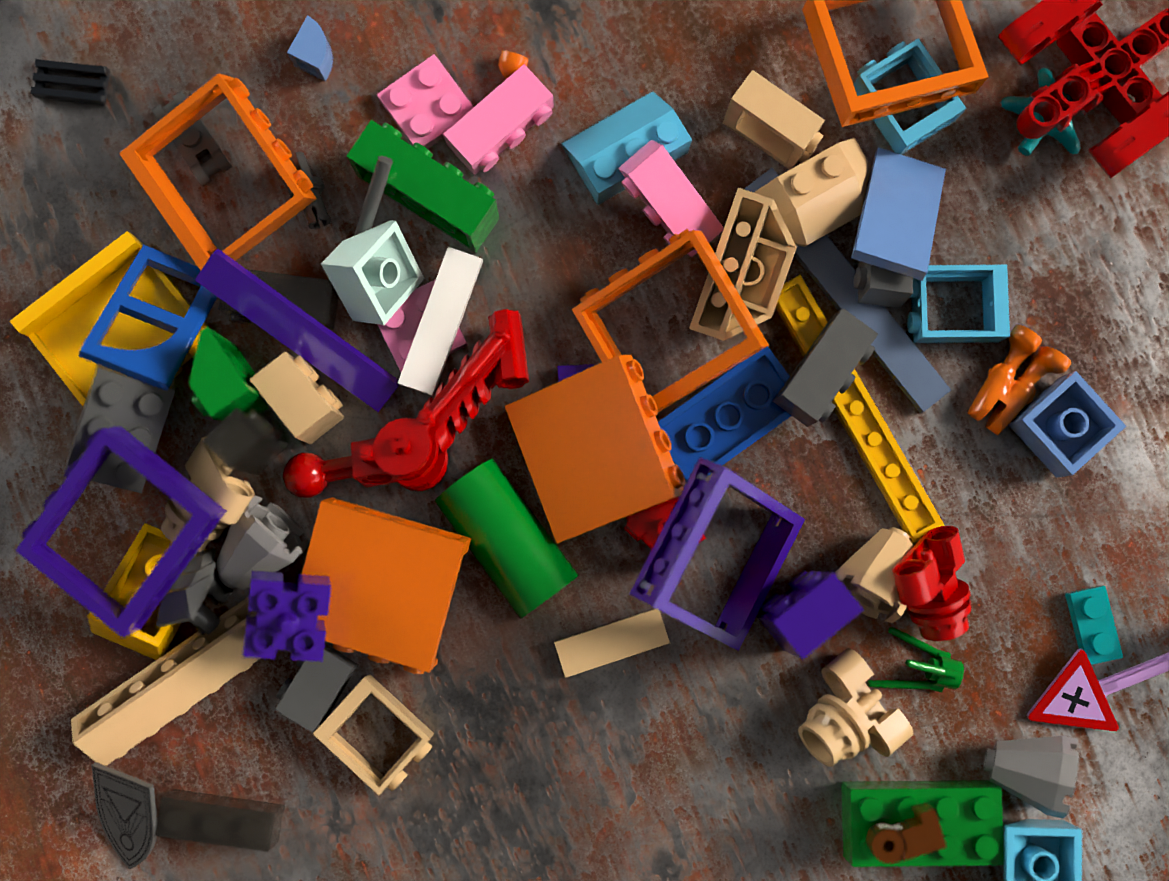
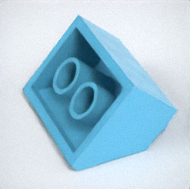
M652 91L563 142L562 147L596 204L599 205L625 190L621 183L625 177L618 168L650 140L662 144L675 161L689 152L692 138L674 109Z
M1025 819L1004 825V881H1082V829L1065 820Z

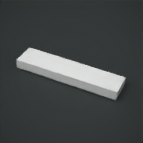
M451 247L447 248L398 380L399 385L434 397L481 269L482 258Z

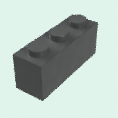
M842 308L827 322L772 402L806 427L818 421L823 423L836 406L832 403V400L837 393L843 394L853 383L856 376L852 374V371L857 364L863 365L873 354L875 347L871 344L878 333Z

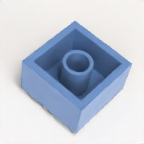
M1077 371L1059 377L1009 424L1011 429L1056 478L1074 475L1126 427Z

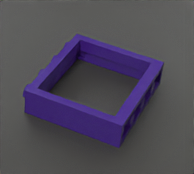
M117 426L98 429L90 436L86 443L88 449L80 459L68 467L64 474L66 480L59 489L52 492L43 503L44 511L37 520L31 522L22 533L24 539L15 551L123 638L141 630L227 511L124 428ZM112 451L192 514L189 521L125 608L46 545Z
M699 458L629 594L739 651L805 519L725 466ZM708 473H711L712 476L709 482L705 481ZM729 486L772 515L714 626L674 605L669 600L723 494ZM651 584H653L655 587L649 596L647 592Z

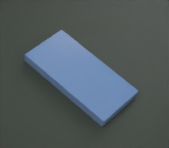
M878 147L872 162L851 258L923 281L928 272L946 169Z

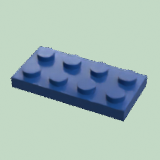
M769 347L744 360L658 421L660 429H663L670 439L671 450L669 452L674 465L680 467L686 482L699 458L724 465L792 416L772 402L790 376Z

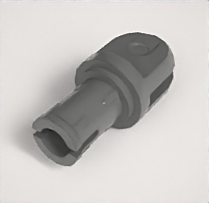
M296 152L300 167L313 184L311 190L317 198L303 211L309 228L319 229L321 227L316 214H318L323 226H327L331 222L321 197L325 185L320 177L314 176L304 153ZM288 189L289 195L292 198L294 194Z

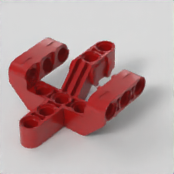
M1042 0L1010 23L998 35V38L1019 65L1024 64L1055 41H1057L1058 47L1072 65L1058 75L1053 84L1042 86L1031 94L1033 100L1019 114L1017 128L1020 134L1028 139L1041 138L1055 127L1059 132H1062L1069 126L1073 116L1080 111L1084 115L1102 101L1121 125L1087 151L1111 179L1169 137V91L1162 96L1141 69L1169 48V8L1161 11L1121 41H1118L1096 14L1103 5L1101 3L1102 0ZM1083 39H1085V40H1087L1088 42H1090V44H1091L1092 47H1090V46H1088L1087 44H1085L1084 41H1083ZM1133 47L1137 48V49L1139 50L1140 54H1138V53L1133 49ZM1105 66L1109 67L1113 71L1114 75L1110 74L1106 70ZM1062 92L1068 93L1073 102L1067 100ZM1127 94L1133 96L1136 102L1131 101ZM1033 112L1039 113L1043 117L1044 122L1038 121Z

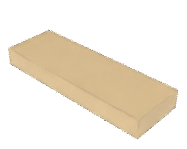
M657 608L554 641L565 678L670 643L660 611Z

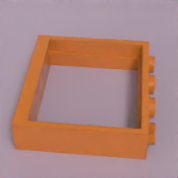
M806 0L802 9L842 127L943 102L955 96L962 97L974 94L989 78L961 0H935L960 70L860 96L856 94L828 10L869 0Z
M220 73L215 75L119 153L200 271L217 247L153 156L224 99L227 98L294 196L222 252L233 260H238L317 199L311 190L313 184L309 177L302 170H297L290 160L292 153L282 140H276L269 130L271 123L267 116L260 109H255L247 98L250 96L247 87L237 77L232 78Z
M688 228L670 237L669 242L671 244L660 252L656 248L642 255L638 259L640 265L628 271L625 268L613 274L608 279L610 284L600 291L598 288H594L586 292L585 296L580 298L582 303L571 309L602 362L617 355H622L597 312L696 249L746 334L747 339L652 396L658 412L769 346L703 232L697 230L689 232Z

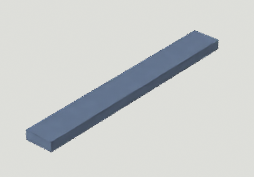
M770 168L745 187L744 190L755 192L779 175L773 168ZM827 235L806 247L796 245L795 258L838 311L844 308L878 333L871 344L875 347L873 355L920 414L951 391L949 386L884 306L858 303V289L854 288L855 269Z

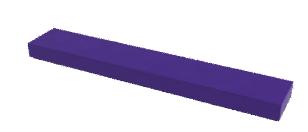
M216 249L195 278L197 283L377 412L380 411L399 386L397 378L221 250Z

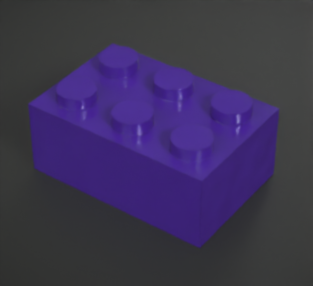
M804 570L788 583L791 589L785 594L779 596L776 593L763 602L761 606L763 611L756 617L785 652L804 659L864 609L834 572L810 571L807 573Z

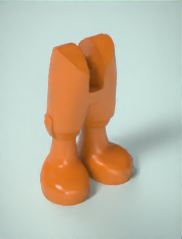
M1018 324L1010 331V349L1005 361L995 364L988 370V377L968 411L971 417L980 421L999 400L1001 402L986 423V428L995 435H999L1015 419L1025 405L1033 401L1036 393L1034 385L1042 376L1048 373L1062 374L1071 365V360L1057 349L1048 346L1039 347L1042 343L1041 337L1031 329ZM1034 353L1024 373L1015 380L1014 377L1017 369L1029 355Z

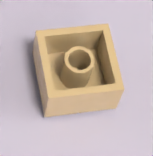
M285 351L249 379L294 437L310 445L345 418L338 410L343 404L330 389H327L323 384L318 385L316 381L321 378L320 375L300 355L294 358Z

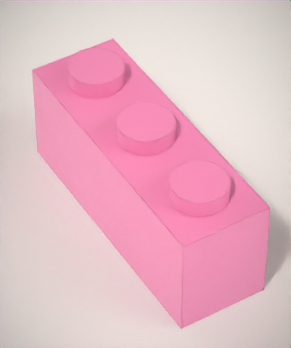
M523 64L443 134L446 145L474 176L481 170L486 172L498 162V155L507 147L513 149L523 141L526 136L525 132L534 124L539 126L551 116L553 112V95L530 69Z
M650 140L618 168L625 177L621 183L634 199L639 196L646 204L643 212L655 226L661 224L667 232L663 238L668 245L671 244L669 242L670 237L681 233L687 228L689 232L692 230L702 231L709 243L723 231L724 227L662 144ZM696 249L692 250L687 255H689L692 258L695 254H697Z

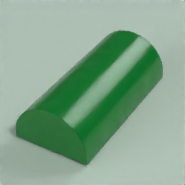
M493 458L468 472L435 499L434 502L459 535L471 538L469 550L520 619L579 576Z

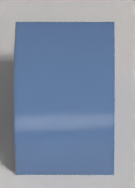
M307 15L287 54L294 66L326 81L333 64L332 50L320 25Z

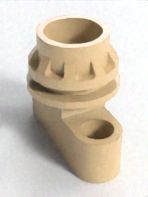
M207 436L201 438L186 462L185 468L191 477L190 482L227 512L198 552L205 550L209 542L218 539L230 524H236L255 495L249 482L229 476L232 471L231 466L236 460L230 449L222 442ZM170 498L165 505L166 518L161 525V530L173 542L192 514Z
M849 648L845 649L821 671L825 682L835 696L831 694L823 695L818 700V703L809 709L807 721L798 729L799 736L808 751L822 764L830 767L839 760H850L859 752L864 751L869 744L879 754L889 757L913 736L912 726L899 708L885 711L879 702L882 698V693L878 689L871 691L865 683L874 675L873 671L856 651Z

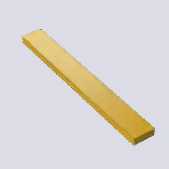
M799 275L784 283L776 310L804 357L827 324V320L802 276ZM854 369L852 374L856 377L853 383L843 394L838 392L832 400V403L836 405L834 411L902 530L909 535L910 542L914 543L920 540L929 530L945 525Z

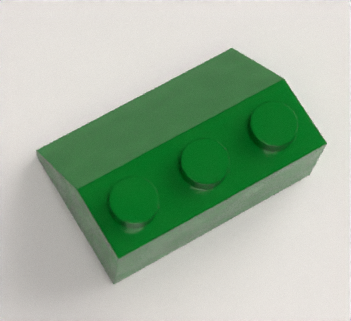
M205 327L200 331L189 382L190 387L196 394L191 399L203 416L210 415L215 421L218 419L224 424L228 423L240 428L271 406L249 380L256 373L238 346L209 327Z

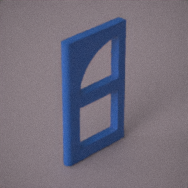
M143 244L80 348L79 357L162 390H168L212 309L217 296L195 281V278L200 273V269L197 266ZM146 266L200 287L184 318L129 296ZM119 312L174 333L165 342L140 350H122L101 345L102 340Z

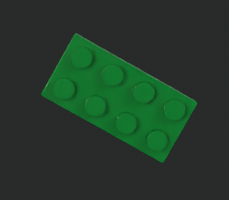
M370 120L346 156L358 178L370 185L378 157L386 156L390 158L393 164L383 194L477 253L500 219L496 199L493 198L495 194L479 182L472 185L463 179L464 174L454 165L448 162L441 165L433 160V154L417 142L413 146L401 139L402 134L390 124L384 122L380 126L373 120Z
M988 780L841 782L843 857L852 867L1004 865L1002 788ZM925 802L935 809L946 842V848L891 864L881 862L869 850L866 844L867 831L874 824L885 822L891 825L913 818L915 815L912 806Z

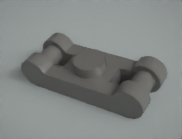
M183 91L173 96L174 100L164 107L160 104L152 109L158 121L187 99ZM199 119L172 141L202 186L210 182V177L220 170L224 173L233 167L202 119ZM210 153L213 158L201 164L199 159Z

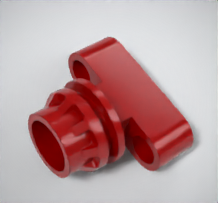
M940 526L929 530L892 570L900 603L907 606L909 617L913 623L919 626L921 636L930 641L951 640L963 635L969 629L968 615L972 608L970 588L965 581L956 577V572L965 562V556L959 530L954 526Z

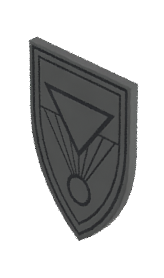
M95 762L91 767L95 802L100 823L115 852L125 865L132 869L143 862L151 854L157 838V809L154 785Z

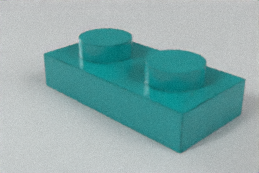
M1099 585L1065 593L1078 649H1083L1086 652L1091 665L1123 658L1106 586Z

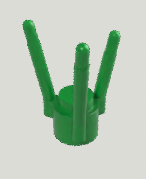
M894 627L888 629L890 634L935 657L930 658L928 663L910 659L905 661L907 667L925 671L926 679L930 681L868 680V687L930 689L942 692L944 687L953 690L959 688L964 675L962 661L951 659V653L938 650Z

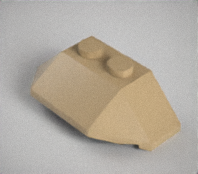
M854 137L831 146L776 177L753 193L774 199L795 245L806 247L861 215L872 166Z
M738 188L715 254L758 325L772 318L797 247L774 199ZM708 273L689 329L724 341L743 332V329L710 273Z

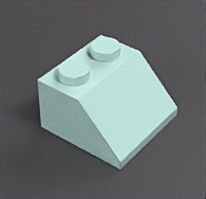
M393 220L342 241L321 263L352 321L385 325L425 279L397 222Z

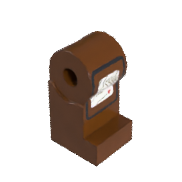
M927 802L912 806L915 815L913 818L891 825L881 822L871 826L866 835V844L869 850L881 862L891 864L946 848V842L935 809Z

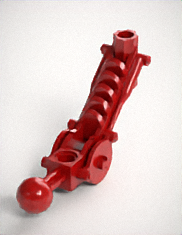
M503 309L494 311V314L488 316L490 329L488 337L483 342L478 340L473 347L472 355L466 354L461 361L460 369L457 371L454 368L448 377V383L445 385L442 382L437 388L435 398L430 397L425 402L423 410L418 413L415 419H396L388 422L378 432L376 438L351 442V456L325 461L321 456L314 453L301 452L292 456L284 465L282 475L289 492L299 498H313L321 494L329 482L354 478L366 488L397 482L410 491H425L437 485L447 471V449L453 444L456 432L458 431L461 434L464 431L469 416L472 420L476 417L481 402L484 405L487 404L491 398L492 389L496 385L499 388L516 389L529 383L522 319L519 311Z

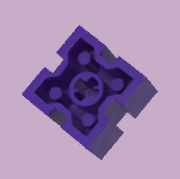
M251 571L248 611H257V615L246 617L243 657L275 659L276 649L290 650L291 660L323 662L326 628L324 621L317 619L318 615L328 616L331 592L329 576L298 574L297 583L283 582V573Z

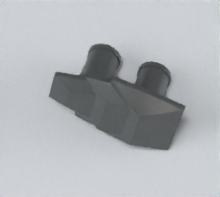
M215 548L203 550L195 554L162 599L156 626L162 627L189 621L202 635H205V633L208 635L218 627L220 617L212 612L203 601L207 596L213 604H223L230 598L233 589L225 586L219 580L218 574L214 572L216 566L214 563Z

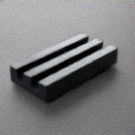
M35 59L34 66L37 68V73H33L32 78L35 82V87H31L30 92L35 98L106 105L110 70L107 67ZM47 72L100 77V80L50 75ZM45 83L98 89V94L45 88Z

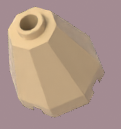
M890 527L889 530L882 528L835 572V575L864 609L861 613L877 619L879 613L887 614L885 621L894 623L901 618L907 607L900 603L892 570L914 546L909 540V535L898 528Z

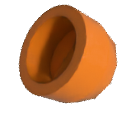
M503 50L498 61L499 70L505 78H508L523 64L527 66L529 59L523 55Z

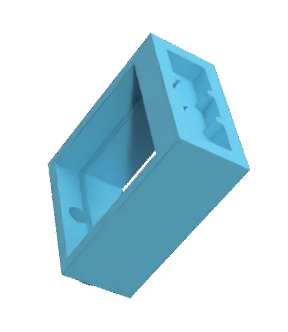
M917 38L908 45L905 41L897 44L887 52V58L877 63L876 60H872L857 71L859 76L853 85L857 96L875 92L873 84L905 64H908L918 80L942 75L943 73L921 40ZM958 96L935 103L938 108L937 111L905 131L902 130L893 115L876 118L873 121L893 151L902 155L955 122L967 108Z
M929 265L928 272L923 281L913 278V294L909 297L912 298V312H909L907 319L908 332L913 333V343L1000 342L1010 337L1007 265ZM982 281L984 330L928 331L926 282Z

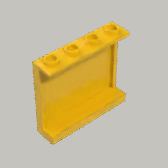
M128 231L10 320L19 333L30 338L83 407L97 364L79 357V350L143 246L142 242ZM146 266L129 295L183 318L191 306L166 273L150 266ZM119 312L102 340L101 345L122 350H140L157 346L168 340L174 333ZM205 322L203 323L200 331L205 327H208ZM200 331L182 365L192 357L193 359L195 358ZM180 366V368H179V370H178L176 376H177L178 374H180L181 371L183 370V368H182L181 366Z

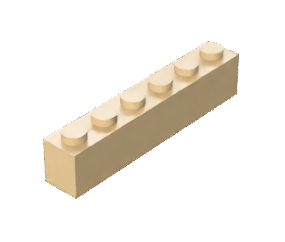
M249 596L220 616V623L213 632L208 635L196 632L71 719L73 744L95 762L107 766L115 759L123 757L131 748L147 737L156 734L161 727L171 720L186 713L194 704L207 695L218 691L230 679L248 670L253 663L261 659L243 657L246 617L257 615V611H248Z

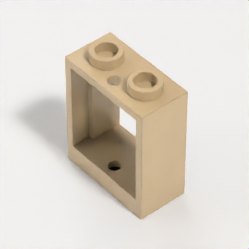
M752 70L731 98L723 124L790 170L798 162L803 163L811 157L824 136L819 130L825 120Z
M369 674L358 683L313 735L374 792L380 795L386 788L393 792L408 775L403 771L405 766L412 759L418 764L433 746L428 741L434 733ZM371 694L418 736V739L385 775L381 774L337 733Z

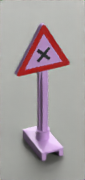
M1077 649L1029 710L1027 718L1030 721L1118 731L1119 726L1106 699L1107 695L1169 671V652L1098 680L1086 652L1083 649Z

